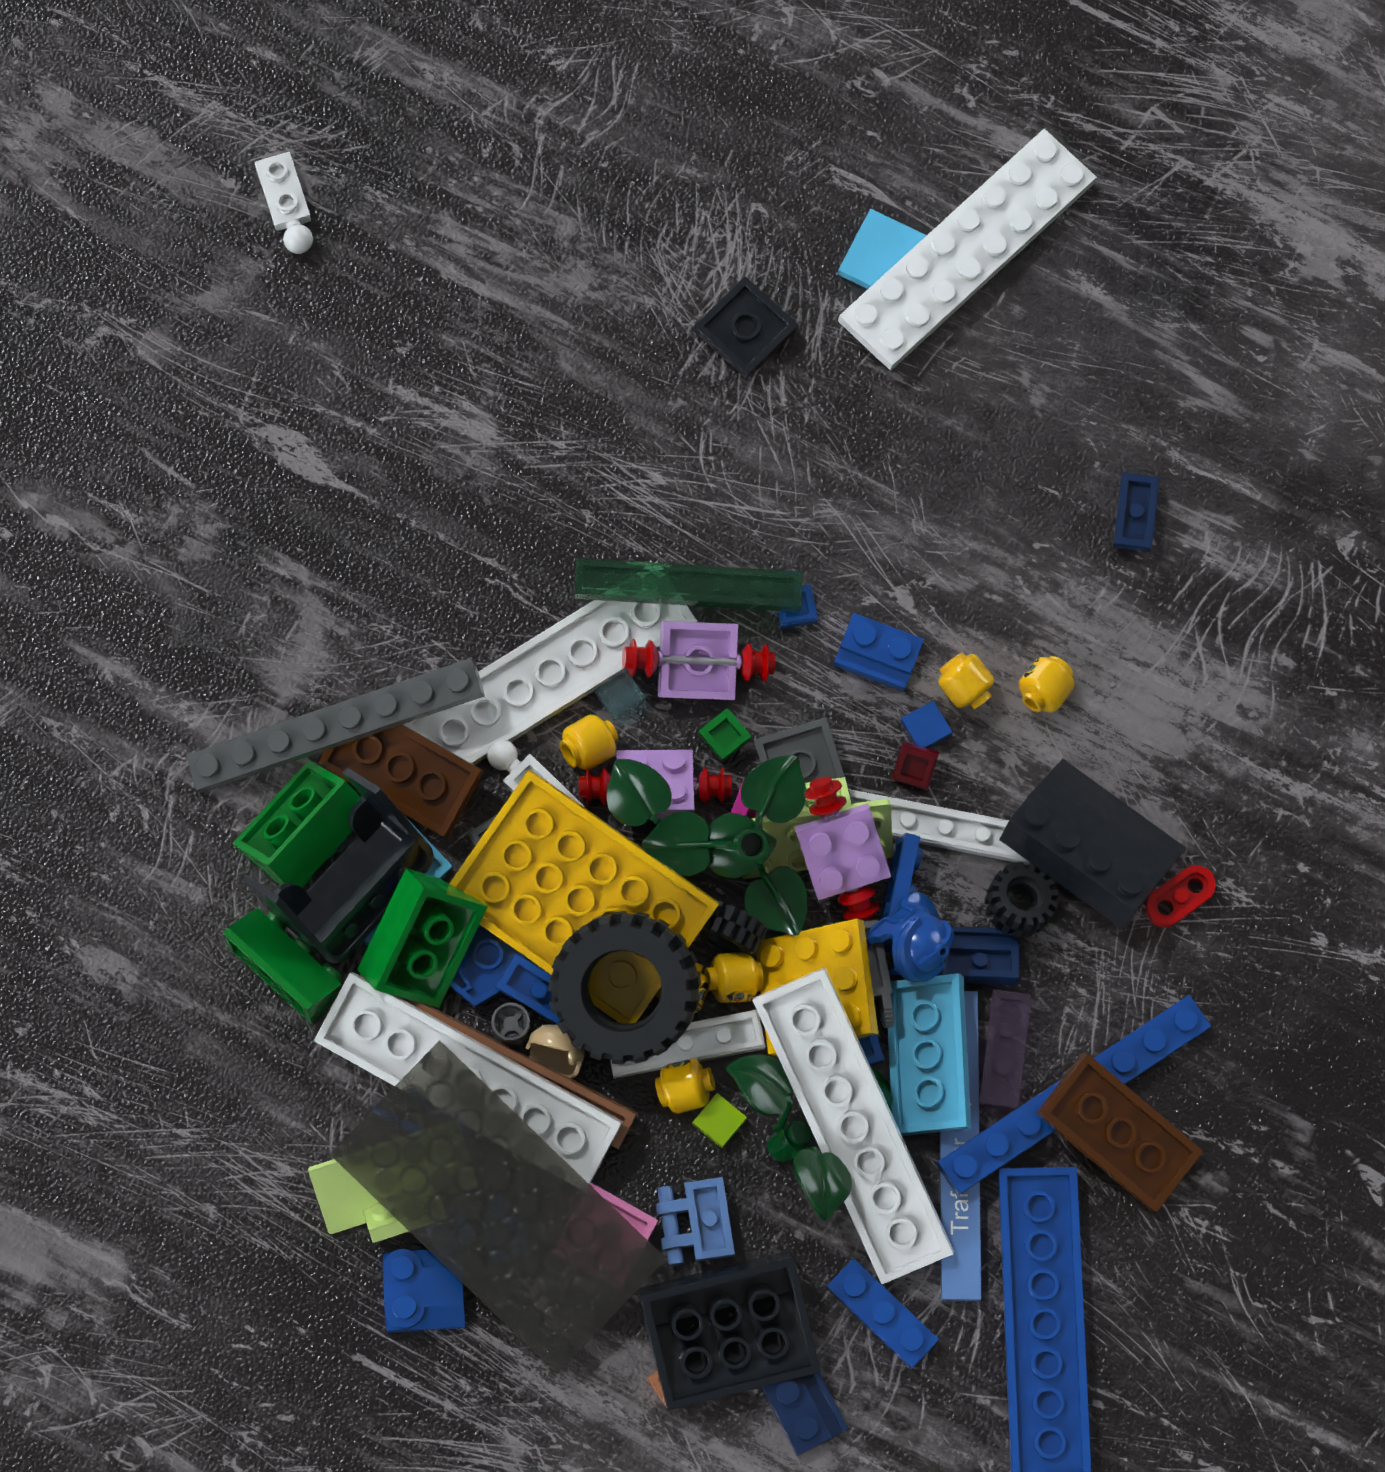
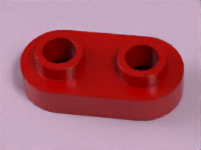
M1192 865L1182 870L1149 896L1145 908L1148 919L1154 925L1161 928H1169L1182 921L1212 897L1216 887L1213 874L1210 870L1200 865ZM1188 883H1199L1201 891L1199 893L1191 892L1188 888ZM1162 903L1169 905L1171 913L1168 915L1161 914L1158 910V905Z

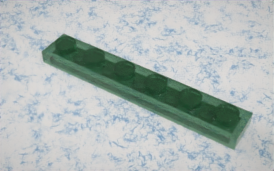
M576 558L573 599L800 612L802 603V572Z

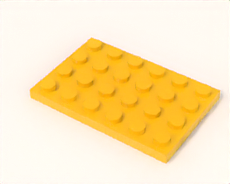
M530 769L526 772L449 883L488 906L480 922L481 926L551 975L553 973V968L551 967L555 957L560 953L564 943L583 925L599 916H607L619 911H627L630 914H636L637 912L649 914V918L657 921L661 919L670 924L669 928L676 934L680 933L686 940L685 945L689 948L720 904L677 872L647 854L640 846ZM630 951L613 952L603 957L593 968L589 979V993L593 1004L618 1023L625 1024L637 1022L661 988L660 976L654 965L644 956Z

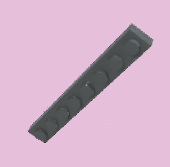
M468 658L187 754L186 756L195 789L202 793L485 697L475 660Z

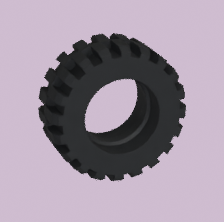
M619 911L593 919L586 925H583L564 943L551 967L553 968L552 977L549 978L548 991L552 993V1000L549 1003L552 1013H556L560 1021L557 1025L561 1032L569 1034L573 1039L571 1044L577 1049H586L591 1052L590 1057L600 1061L603 1058L610 1059L612 1064H624L626 1061L640 1063L647 1061L648 1058L654 1055L659 1056L667 1051L686 1031L699 1005L701 976L697 972V959L694 952L688 950L685 945L686 940L680 933L676 934L669 928L670 924L661 919L657 921L649 918V914L637 912L636 914H630L627 911ZM630 951L644 956L654 965L660 976L662 988L659 1003L655 1010L641 1021L628 1024L614 1022L601 1014L591 1000L589 979L592 970L599 960L613 952Z

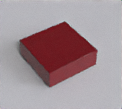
M903 741L891 779L928 791L939 752Z

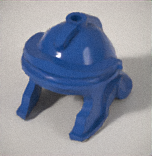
M920 892L909 893L902 900V909L891 917L886 916L879 920L868 931L866 941L867 945L871 946L874 943H883L885 940L892 939L894 964L888 967L889 976L901 975L910 982H925L933 979L945 967L944 961L953 944L954 932L947 921L940 920L936 907L926 895Z

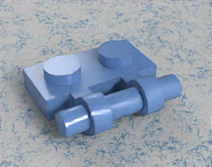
M723 1177L684 1183L686 1194L684 1199H674L673 1186L657 1188L659 1203L656 1204L657 1216L662 1218L664 1238L661 1239L662 1251H667L669 1266L684 1264L682 1249L694 1247L696 1262L735 1256ZM688 1212L691 1233L680 1234L677 1214Z

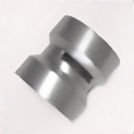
M505 1003L500 1005L492 1015V1031L497 1041L511 1048L521 1046L527 1041L531 1025L528 1012L523 1006L517 1003Z

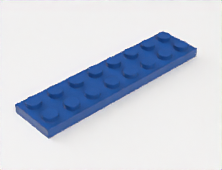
M1077 1167L999 1168L998 1187L1011 1472H1091Z

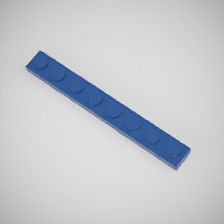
M1188 995L1094 1057V1059L1126 1085L1207 1031L1211 1025L1191 996ZM1060 1081L936 1163L957 1196L1056 1131L1040 1118L1036 1112Z

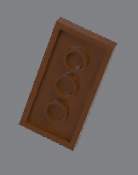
M403 724L326 750L318 762V765L350 783L343 774L344 770L348 767L380 787L401 813L445 838H449L485 772Z
M1088 1053L1081 1054L1036 1112L1040 1118L1152 1212H1157L1203 1152L1202 1149Z

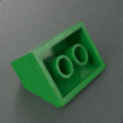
M308 760L232 844L279 885L292 882L303 887L311 880L314 872L324 861L335 854L338 846L352 832L348 824V816L351 808L361 797L346 780Z
M406 868L357 970L376 991L439 1008L488 906L437 877Z
M256 908L227 927L222 933L229 950L312 1026L333 1005L342 988L340 980L343 978L342 975L328 962L321 966L311 957L315 951L299 937L293 940L284 932L287 926L271 912L265 915L259 908Z

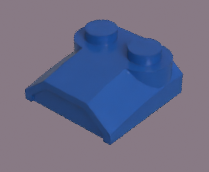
M398 1249L393 1252H383L384 1307L387 1333L466 1328L462 1249L442 1258L437 1250L411 1251L408 1249Z

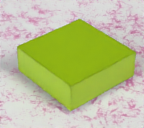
M716 1093L692 1122V1125L723 1149L744 1124L747 1117Z

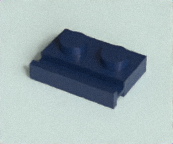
M951 926L954 932V941L944 961L945 967L941 971V975L959 973L964 976V983L1018 985L1019 944L1018 937H1013V929H1010L1005 934L1001 932L1002 928Z
M820 1373L761 1387L796 1456L848 1431V1427Z

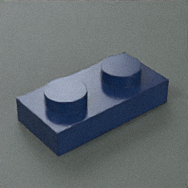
M1122 472L1113 548L1142 552L1151 551L1159 477Z

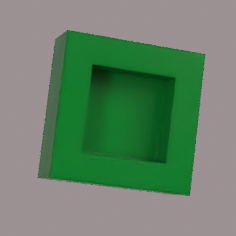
M728 708L698 731V736L721 763L752 739L749 732Z

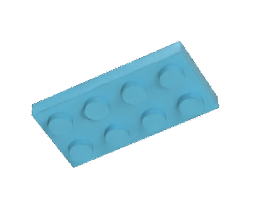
M956 973L935 976L933 979L925 982L890 981L893 992L891 1002L894 1012L893 1027H888L890 1088L893 1098L891 1109L901 1135L909 1136L971 1129L964 976Z

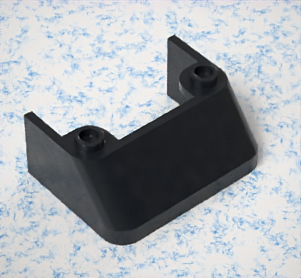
M348 767L344 770L343 774L362 795L351 808L348 816L349 827L357 838L306 892L299 885L288 882L280 885L272 892L248 875L242 880L276 918L317 954L331 963H339L347 959L380 923L405 869L425 874L431 867L434 856L431 846L383 790Z

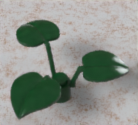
M794 755L774 757L760 763L748 773L742 783L741 801L745 807L758 811L753 829L741 830L735 836L734 841H707L709 827L705 820L696 813L678 811L663 818L643 840L642 846L644 851L681 876L699 874L709 866L710 855L707 848L734 849L741 858L751 861L755 860L762 879L751 882L745 891L744 906L746 912H748L749 916L758 918V921L763 922L770 930L798 935L803 928L807 915L806 887L800 875L787 866H778L767 874L763 856L767 852L768 841L761 830L763 828L762 821L764 815L772 822L785 823L796 818L802 811L806 801L804 796L806 786L799 758Z
M617 759L614 762L607 789V804L611 814L616 820L627 826H641L649 817L653 823L658 824L662 818L656 814L667 810L672 803V792L667 781L656 770L641 762L631 759ZM739 813L720 815L709 826L708 841H734L735 836L741 830L753 829L755 821ZM762 829L761 832L768 841V849L763 856L765 862L776 847L777 840ZM707 848L710 851L709 867L720 876L737 878L757 869L755 860L751 861L741 858L734 849Z
M749 1055L732 1062L727 1066L726 1070L735 1079L746 1101L757 1112L765 1116L781 1114L778 1123L773 1126L776 1132L767 1141L768 1151L779 1162L786 1163L792 1159L794 1160V1172L804 1194L822 1220H827L850 1194L852 1180L847 1167L833 1153L825 1152L820 1154L817 1147L807 1148L810 1144L812 1132L809 1125L800 1121H790L786 1124L793 1105V1100L788 1094L793 1089L780 1061L766 1055ZM870 1066L890 1109L893 1100L890 1084L879 1071Z

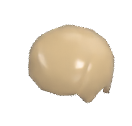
M542 1025L531 1033L526 1045L528 1050L531 1046L530 1058L569 1078H575L578 1075L585 1056L584 1048L579 1050L571 1044L573 1039L567 1032L563 1034L558 1025Z

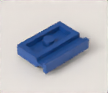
M853 613L833 666L904 692L924 639Z

